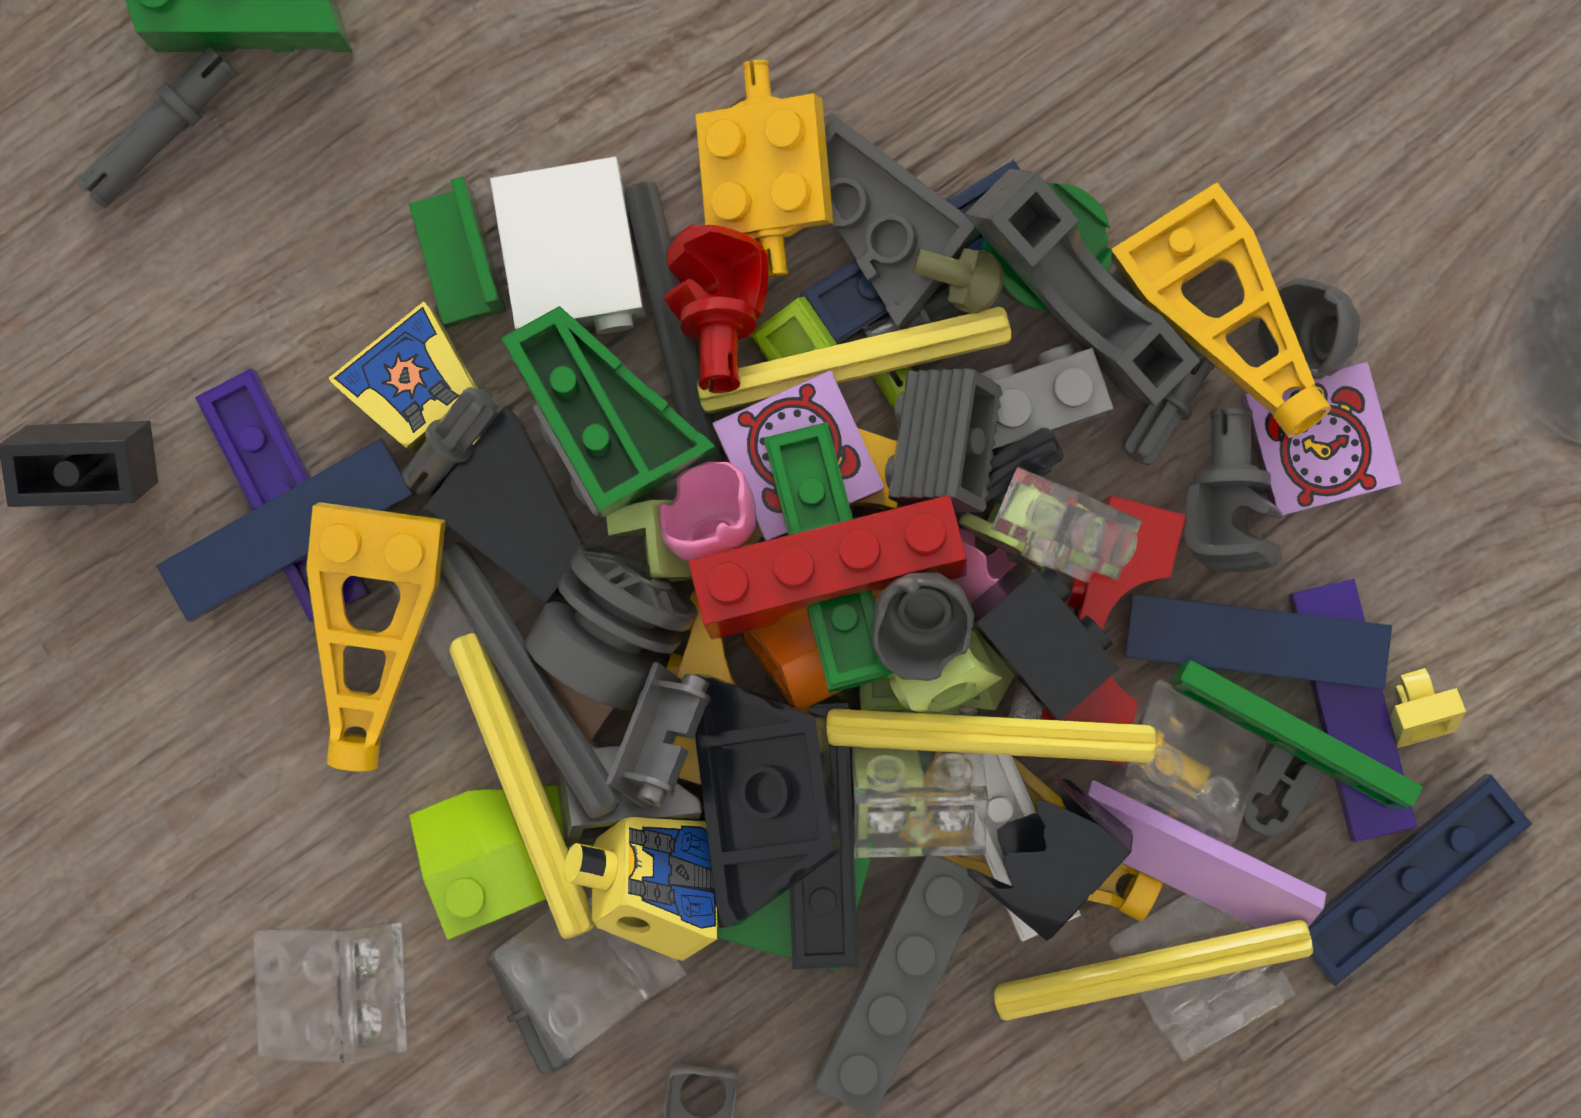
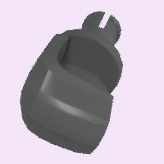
M1221 408L1211 411L1213 466L1207 467L1204 471L1196 472L1194 474V485H1190L1188 490L1185 513V542L1195 559L1208 569L1218 572L1266 570L1277 565L1278 561L1282 560L1280 545L1271 541L1260 540L1247 527L1248 518L1255 512L1278 519L1282 518V512L1260 492L1271 487V474L1268 471L1258 469L1257 466L1251 465V418H1253V411L1247 408H1227V414H1224V410Z

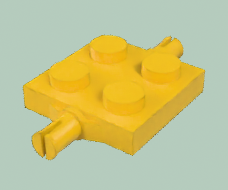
M753 60V63L746 61L742 64L746 100L737 103L731 108L695 114L705 225H718L733 229L759 241L769 258L768 278H776L777 275L781 277L788 275L784 238L792 236L803 228L834 224L822 98L814 93L783 99L772 97L769 61Z

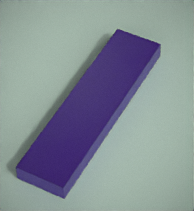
M251 368L195 397L252 510L257 509L311 478L254 369ZM308 557L283 571L308 620L314 622L306 570ZM350 576L343 584L345 606L370 594L362 577Z
M1355 579L1288 594L1292 611L1295 614L1365 622ZM1310 680L1322 731L1404 776L1383 689ZM1335 779L1350 841L1358 842L1417 827L1412 807L1392 810Z

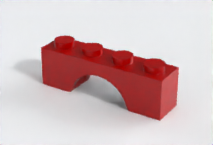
M950 495L688 561L703 625L711 640L773 625L796 610L824 600L853 593L884 590L890 583L905 574L937 572L950 580L967 576V557Z
M1109 496L1104 499L1101 509L1091 507L1081 544L1091 546L1085 571L1074 570L1068 588L1072 597L1066 601L1067 606L1075 608L1074 615L1080 621L1088 615L1104 631L1110 611L1126 592L1145 582L1170 578L1186 515L1115 496ZM1110 676L1060 721L1133 724L1138 702L1125 693ZM1040 705L1038 706L1035 719L1057 720L1042 709ZM1106 761V762H1110V763H1114V764H1118V765H1123V762H1124V761Z

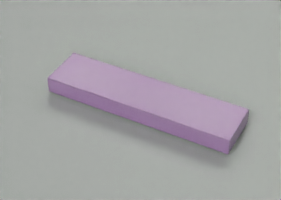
M1092 780L1084 791L1132 830V852L1122 863L1256 928L1299 919L1304 920L1309 927L1324 909L1326 892L1095 780Z

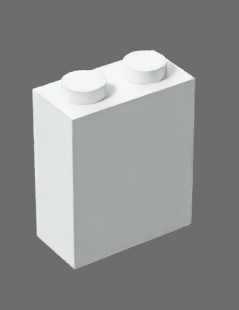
M617 157L490 178L516 330L558 306L563 308L581 326H595L597 334L629 330L634 327L632 319L646 317L622 174Z

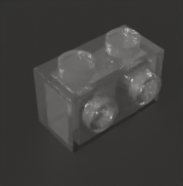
M1017 467L991 529L1024 542L1025 546L1021 556L1089 583L1093 572L1118 580L1123 566L1131 560L1135 553L1137 533L1143 520L1083 493Z

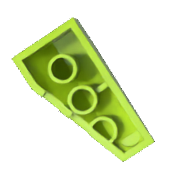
M543 785L564 838L557 785ZM503 789L469 790L409 815L422 877L447 940L546 899Z

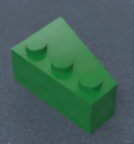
M126 0L136 33L155 52H204V48L207 45L216 52H234V49H272L273 52H293L294 49H331L332 52H352L336 0Z
M560 306L502 337V341L602 519L671 481L682 471L699 465L715 456V445L702 433H698L654 390L648 388L613 353Z

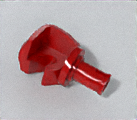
M692 225L677 235L667 251V266L682 283L664 295V301L680 321L682 332L686 336L699 341V387L702 390L709 388L711 393H727L740 387L738 340L748 337L755 331L756 320L763 313L768 288L769 258L761 243L751 236L718 225Z

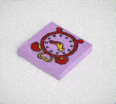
M1368 362L1342 368L1332 376L1314 379L1315 386L1327 400L1331 410L1313 427L1292 438L1287 437L1270 411L1249 393L1241 396L1244 408L1253 411L1251 433L1261 469L1271 474V487L1267 489L1270 502L1282 512V516L1402 484ZM1296 388L1289 389L1283 394L1282 399L1286 402L1292 396L1299 393L1300 390Z
M831 370L712 423L728 461L741 470L748 481L756 504V522L765 541L787 534V529L767 456L764 437L827 422L849 505L874 495L885 488Z

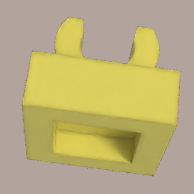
M1425 668L1400 675L1399 678L1402 685L1395 687L1400 704L1394 706L1390 716L1397 749L1456 732L1466 713L1457 688L1435 694L1431 679Z

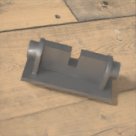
M653 662L645 685L639 694L637 705L620 748L615 755L613 766L606 781L607 785L645 809H648L649 804L661 807L665 797H673L676 782L688 754L685 748L673 745L676 736L694 738L705 707L711 699L706 694L709 686L706 680L691 674H685L683 680H681L660 663Z

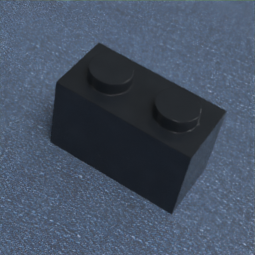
M150 421L26 425L0 443V460L8 507L135 503L158 483Z
M1020 561L971 604L974 611L973 627L1042 709L1060 721L1113 675L1119 667L1105 652L1113 645L1105 632L1088 615L1079 621L1065 604L1072 597V594L1059 577L1047 566L1038 572L1035 568Z

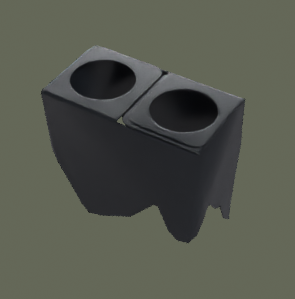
M1058 777L1055 778L1058 781L1059 794L1066 809L1048 801L1037 800V813L1008 822L997 829L998 841L1005 856V869L1013 885L1005 884L968 868L969 877L1046 941L1055 936L1087 901L1089 896L1132 852L1133 843L1131 829L1071 780Z

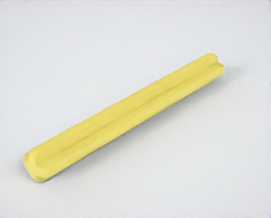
M995 307L979 313H970L739 368L740 387L727 393H711L709 388L702 390L697 383L698 395L705 413L721 412L758 403L829 370L832 371L837 384L1005 345L1011 341L1010 323L1004 308Z
M476 633L461 636L451 642L449 652L559 933L564 939L574 938L587 933L595 926L592 921V909L583 886L568 883L564 878V863L568 848L496 666Z
M831 709L826 717L828 743L832 746L1142 763L1152 761L1156 752L1155 728L1150 725Z
M1299 919L1001 983L995 987L994 1001L1000 1018L1008 1021L1309 957L1313 954V943L1307 923Z

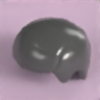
M1305 278L1293 279L1278 287V293L1313 379L1332 376L1347 364L1358 343L1360 316L1349 296L1337 287ZM1260 319L1258 337L1263 357L1266 361H1269L1278 355V346L1267 326Z
M937 572L905 574L890 583L875 601L870 628L871 644L882 666L900 678L922 681L938 679L941 677L944 667L951 660L967 652L972 637L971 629L974 625V611L963 588Z

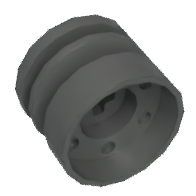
M584 544L578 546L570 560L573 571L562 574L558 581L559 592L567 602L552 601L545 604L526 638V649L542 668L576 692L620 710L634 711L653 662H658L664 666L655 652L671 654L679 648L682 643L679 631L684 632L693 624L698 615L696 605L668 579H653L650 575L649 566L611 549Z

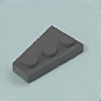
M834 115L825 126L833 226L838 229L857 259L856 262L863 274L872 283L886 305L887 312L896 326L901 330L906 329L942 283L912 273L919 248L959 260L963 248L969 249L980 232L967 219L964 213Z

